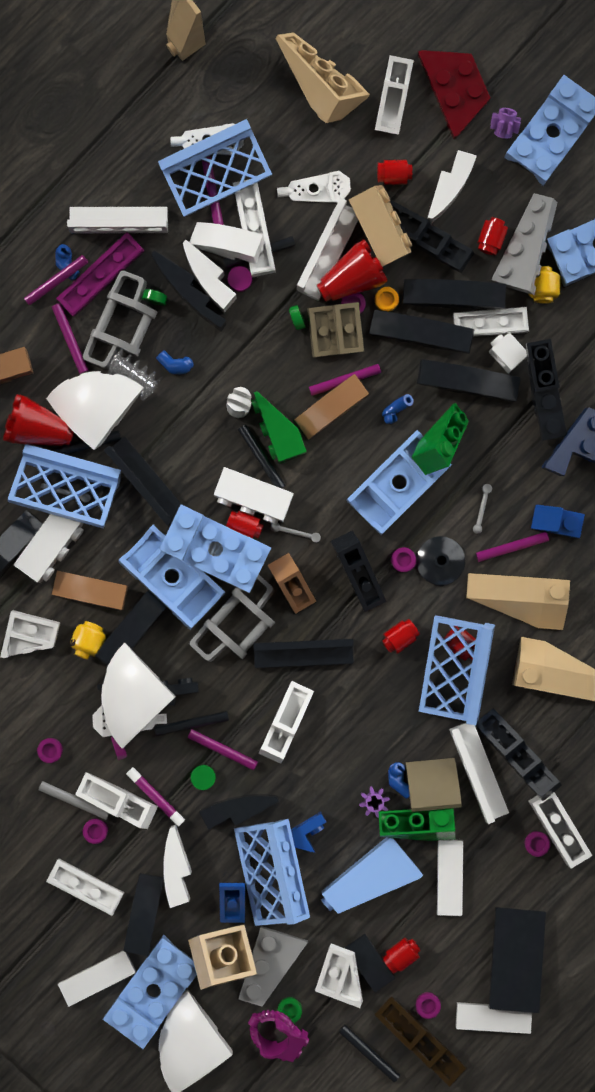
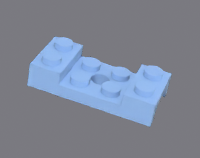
M563 75L529 124L506 152L504 158L509 161L518 162L533 173L538 182L544 186L594 118L595 97ZM549 126L557 127L559 136L555 138L548 136L546 129Z
M595 219L574 229H568L554 235L545 241L547 243L546 248L552 253L560 270L564 287L595 274V248L593 247Z
M418 430L346 500L380 535L449 468L447 467L427 475L422 472L412 458L418 442L423 438ZM400 475L406 479V486L403 489H396L393 486L392 479L395 476Z
M180 505L159 550L250 593L271 547L211 520L188 507ZM213 542H218L222 545L223 552L219 556H212L208 551L209 545Z
M152 525L144 536L119 559V564L148 588L191 630L225 594V591L202 570L160 551L159 548L165 535ZM167 571H176L179 574V580L176 583H168L165 580V573Z
M162 935L105 1014L103 1020L144 1049L172 1007L196 977L193 958L174 946L165 935ZM150 984L158 985L161 989L160 995L151 997L147 993V987Z

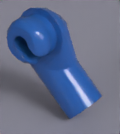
M65 244L59 245L56 249V266L62 270L72 263L71 249ZM76 271L68 278L73 281L79 276L80 272Z
M165 350L156 357L171 374H186L193 368V361L189 357L173 359Z
M406 394L396 399L383 410L382 417H384L386 424L397 422L396 414L413 405L414 401L411 395Z
M396 762L390 765L388 770L389 785L407 799L409 797V786L404 782L405 767L402 763Z

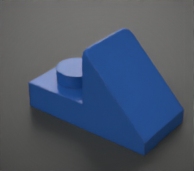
M535 505L531 529L579 539L585 514L563 510L561 507Z
M321 811L291 829L295 848L315 853V849L306 834L310 832L312 836L324 829L323 824L326 823V819Z
M220 883V922L245 923V883Z

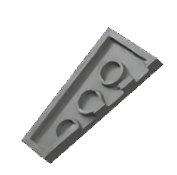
M533 194L491 279L494 283H505L508 288L532 295L535 294L536 286L534 284L536 276L540 275L542 267L540 265L542 253H545L547 247L545 242L546 236L551 231L558 203L554 198Z

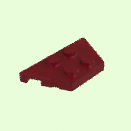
M418 51V57L453 139H456L476 117L477 113L490 101V95L475 60L470 53Z

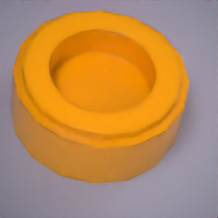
M383 287L377 291L374 302L380 311L391 312L397 307L399 296L395 289Z

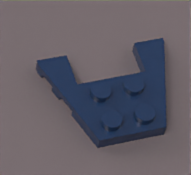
M588 407L582 411L567 431L568 434L555 447L550 458L543 463L542 469L559 476H565L572 454L595 463L594 409Z

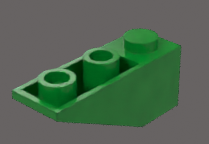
M258 391L254 392L255 399L251 400L255 413H261L264 421L259 423L264 437L269 436L272 445L268 446L272 460L277 459L278 463L281 464L306 455L307 451L299 429Z
M456 403L452 404L423 436L412 455L413 460L425 475L449 467L469 420L466 414L461 411Z
M454 808L412 812V810L379 811L380 837L424 841L455 840Z

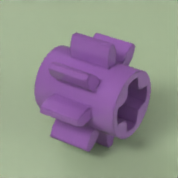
M501 108L498 114L493 113L490 128L495 129L494 134L496 136L508 139L512 137L513 133H519L521 118L517 117L515 110Z
M370 786L368 794L361 792L365 802L359 803V806L367 807L366 816L370 812H375L378 818L379 811L382 809L388 811L387 807L384 806V802L389 801L390 798L381 796L383 788L375 792L373 787ZM371 796L381 799V802L377 803L378 807L373 808L372 804H368L371 801Z

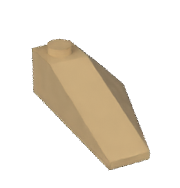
M172 0L166 33L168 43L166 46L174 57L178 55L182 61L206 45L201 11L193 0Z
M294 32L277 35L276 40L310 107L322 121L329 123L342 120L369 97L370 94L354 77L348 73L346 76L342 75L334 69L336 66L334 62L318 57L316 55L317 50Z
M468 573L466 598L536 628L563 630L569 604L570 580Z
M521 637L512 685L595 701L594 668L546 641Z

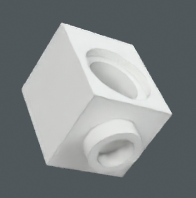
M510 332L506 336L500 334L490 343L493 348H491L489 353L508 374L527 357L526 349Z

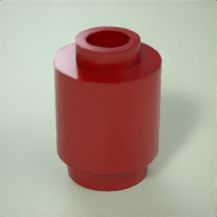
M384 160L383 163H377L378 183L384 182V185H406L408 179H412V164L408 165L407 160Z
M491 217V220H485L477 242L479 244V251L496 256L497 251L501 250L508 227L504 226L505 221Z
M232 510L226 527L252 539L254 537L259 539L264 525L260 524V518L242 511L235 512Z
M407 619L405 622L402 620L383 634L385 639L382 640V643L390 653L394 651L398 654L414 643L420 633L410 619Z
M451 629L444 639L452 635L454 631ZM466 630L460 633L468 644L476 640ZM457 635L446 642L454 653L464 648ZM475 645L470 647L473 650V652L475 649ZM467 650L458 655L464 661L468 658L473 660Z
M403 938L387 950L386 955L382 958L391 972L395 974L398 971L402 972L420 958L418 952L421 950L413 939Z

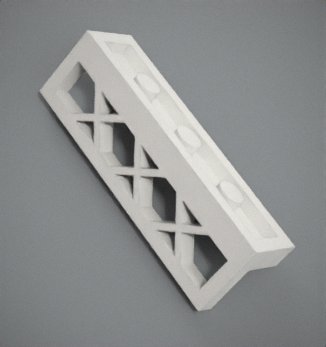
M341 197L297 284V291L319 301L321 293L316 285L321 282L320 279L339 261L358 222L353 208L347 206V200Z
M70 207V220H67V227L70 233H168V207Z
M463 723L449 730L484 820L490 824L495 822L496 818L508 814L509 811L475 725Z

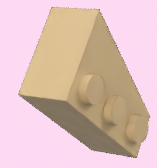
M383 185L373 186L349 199L382 267L411 253L410 247L412 243L408 235L403 233L400 226V218L396 211L393 210L390 198Z

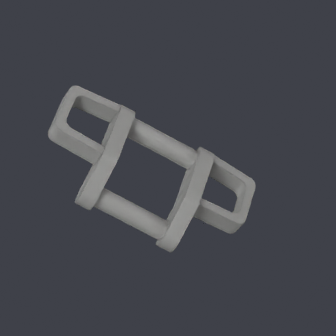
M120 271L111 291L107 295L108 301L96 328L91 331L83 354L84 360L101 368L109 369L120 349L131 355L139 356L141 351L139 347L151 320L155 319L158 313L156 310L141 303L143 291L147 285V282L142 277L126 271ZM127 278L139 282L134 299L118 294L124 280ZM117 303L143 314L130 344L105 333ZM97 340L113 346L103 362L91 358Z
M259 574L256 580L265 585L267 591L257 605L242 593L244 590L235 588L229 600L211 620L207 619L204 626L190 641V646L205 660L213 661L227 647L243 659L247 655L246 651L263 632L275 624L261 610L273 595L274 588ZM241 601L261 621L238 646L217 626ZM208 630L223 642L211 654H206L198 647V642Z

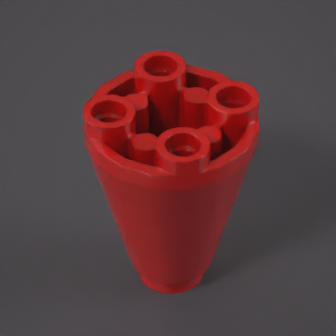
M365 239L356 243L320 279L321 282L316 285L326 302L330 299L333 301L380 287L388 281L382 271L381 263L377 257L373 258L370 253L372 251Z
M16 394L12 405V413L9 414L5 425L4 441L14 444L62 446L64 444L69 446L73 431L59 416L30 398Z

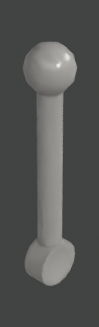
M41 483V487H40V488H42V489L48 488L46 484ZM61 488L54 490L57 493L68 496L72 494L70 491ZM88 493L79 496V499L87 503L91 497Z
M485 484L482 487L483 498L477 523L473 526V532L476 534L482 532L481 523L488 494L492 491L490 484Z
M279 523L277 525L271 524L273 532L282 531L311 539L315 543L321 539L319 533L309 534L282 527Z

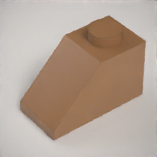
M289 553L268 564L271 573L295 614L316 602Z

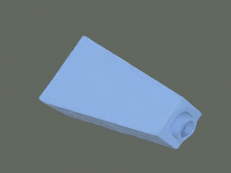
M386 837L322 890L324 898L321 900L329 911L334 909L339 914L416 881L423 874L395 839Z

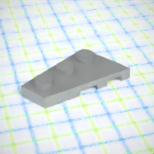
M261 926L252 953L257 974L244 979L239 1000L262 1007L304 949L308 940Z

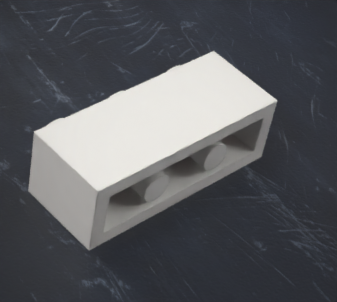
M226 467L222 471L214 492V496L218 498V503L231 507L232 503L241 506L240 511L252 516L257 512L264 515L263 520L276 525L278 521L284 522L294 495L292 492Z
M50 514L14 563V566L38 583H41L43 580L47 581L55 571L52 567L56 561L59 560L61 562L69 552L67 548L72 540L77 541L83 533L84 529L81 527L84 523Z
M555 792L544 801L538 796L529 800L530 805L568 867L573 868L592 856Z

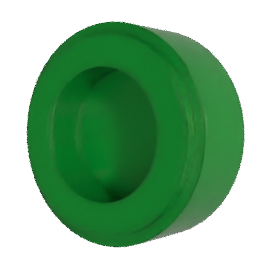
M145 289L141 299L155 305L165 306L167 295L155 290Z
M299 306L290 307L289 312L295 329L301 330L306 328Z
M199 765L191 773V782L199 790L211 788L216 780L215 771L208 765Z
M286 997L278 1004L277 1011L284 1013L295 1023L301 1018L302 1006L296 998Z

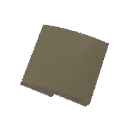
M359 302L307 308L313 357L364 351Z
M455 758L406 762L412 812L462 807Z

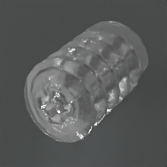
M121 349L110 363L108 374L123 375L143 386L144 389L141 392L140 399L144 401L155 392L163 377L157 381L154 380L155 371L147 375L148 366L139 369V360L131 364L132 355L129 354L123 358L124 350Z

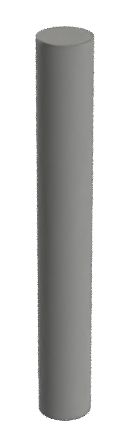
M42 781L39 787V791L105 820L109 816L108 812L44 781Z

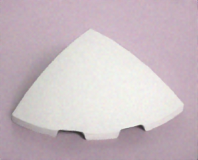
M101 371L82 373L80 376L70 380H65L46 399L69 428L95 450L103 444L113 428L120 423L144 387L120 374L110 375L103 374Z
M126 643L117 650L107 667L101 694L106 724L115 741L123 749L176 697Z
M187 989L167 1014L159 1038L160 1067L171 1092L183 1091L227 1060L233 1053L231 1047L218 1032L217 1026Z

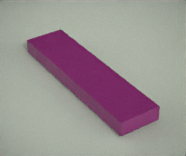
M126 232L56 298L57 301L75 317L119 275L120 271H124L144 252V249Z

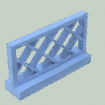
M247 119L158 161L184 217L272 176ZM250 137L253 144L250 155L237 151L240 141ZM235 144L234 149L228 148L229 146ZM223 149L232 152L228 166L215 161L217 153ZM255 150L257 152L259 159L253 157ZM213 154L212 160L206 158ZM235 154L249 158L244 172L231 167ZM203 160L210 163L206 176L193 172L196 162ZM252 160L262 163L265 170L264 173L258 176L247 173ZM213 164L226 169L222 182L209 178ZM191 165L190 170L184 169L185 167ZM179 170L188 173L184 187L174 184L170 175ZM229 171L243 175L239 185L233 187L225 184ZM191 175L204 179L200 193L187 189ZM246 176L252 178L244 182ZM207 181L221 185L216 196L209 197L203 194ZM224 187L229 188V190L222 192ZM176 188L182 190L181 195H179ZM185 192L198 196L196 205L189 209H186L182 202ZM202 197L208 199L200 203Z
M25 444L23 457L9 493L8 502L104 529L116 489H118L120 484L121 470ZM26 465L36 467L39 474L27 479L24 473ZM54 472L59 473L63 480L51 486L46 476ZM43 478L48 488L35 493L31 483ZM77 479L84 480L87 487L75 492L70 482ZM67 485L72 494L60 500L54 490ZM101 485L111 488L109 494L100 499L94 491L95 488ZM28 486L32 493L31 496L25 499L15 497L17 490ZM90 491L96 501L83 506L79 496ZM51 492L56 502L50 505L42 504L39 497ZM75 499L80 509L73 512L66 511L63 504ZM99 506L103 512L101 519L91 518L87 510Z
M435 615L419 712L467 721L466 724L476 726L481 709L495 628L494 624L485 623L483 625ZM439 623L448 624L454 633L443 639L438 632ZM467 628L478 630L476 640L470 644L460 634ZM457 635L464 648L454 654L446 642ZM436 638H438V640L440 641V643H438L437 645H435ZM443 645L450 657L439 663L434 656V650ZM473 645H475L474 652H473V650L470 648V647H472ZM467 650L472 656L473 661L464 668L457 659V656ZM453 659L461 671L449 677L442 666ZM432 662L436 665L434 668H432ZM471 668V673L469 675L467 673V670ZM439 669L446 681L436 687L430 679V674ZM463 674L469 684L467 688L459 691L452 680ZM449 683L456 695L446 701L439 692V689ZM467 692V696L465 699L463 694ZM433 693L442 702L436 708L425 706L427 697ZM459 697L465 705L464 713L454 712L449 703Z
M289 819L234 828L255 926L281 923L290 925L310 918ZM264 829L267 831L269 843L261 837ZM243 832H247L253 838L250 845L245 842ZM257 843L265 849L262 856L254 850ZM269 854L272 855L274 867L266 861ZM251 856L258 862L256 870L250 864ZM263 867L271 874L268 881L260 875ZM275 878L278 881L280 892L272 886ZM256 881L264 887L261 894L256 890ZM268 892L276 898L273 905L265 899ZM280 903L283 905L285 917L277 910ZM262 905L269 911L265 919H262L260 910Z

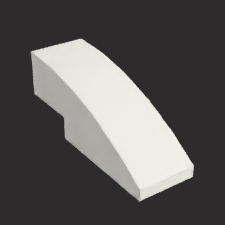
M389 56L375 130L399 134L414 60Z
M458 150L451 173L441 171L427 218L430 224L451 206L462 191L471 173L476 155Z
M197 222L189 243L197 249L233 260L239 258L257 264L265 241L262 234L220 224Z
M185 240L183 242L184 250L196 280L206 295L211 298V301L225 313L237 299L236 293L220 281L224 277V271Z
M291 681L259 754L280 764L282 763L314 691Z
M87 772L75 794L113 816L120 817L142 829H148L158 806Z
M176 824L170 827L164 854V882L170 908L187 903L190 900L183 877L191 875L192 870Z

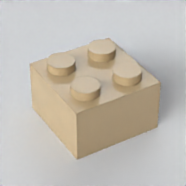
M245 925L202 934L188 940L200 990L257 974Z

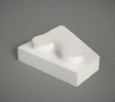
M12 610L0 657L7 658L21 653L26 654L36 650L53 648L56 643L60 622Z
M331 944L315 991L360 1008L363 999L355 952Z

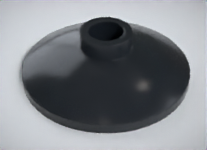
M443 536L433 537L423 543L418 550L416 565L420 575L429 583L447 585L461 576L465 567V555L461 546L453 539ZM439 556H444L446 558V563L444 565H439L437 563V558Z

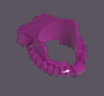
M264 1010L258 1014L253 1013L248 1021L253 1043L259 1048L260 1054L264 1058H279L281 1061L294 1062L296 1058L300 1057L302 1047H306L309 1042L308 1032L303 1029L299 1030L287 1015L277 1010ZM275 1021L276 1029L285 1033L288 1037L280 1043L267 1040L259 1034L258 1024L259 1022Z

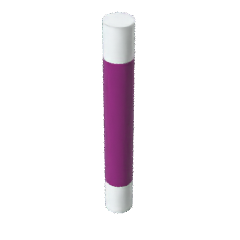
M134 767L126 773L177 826L184 822L185 819Z

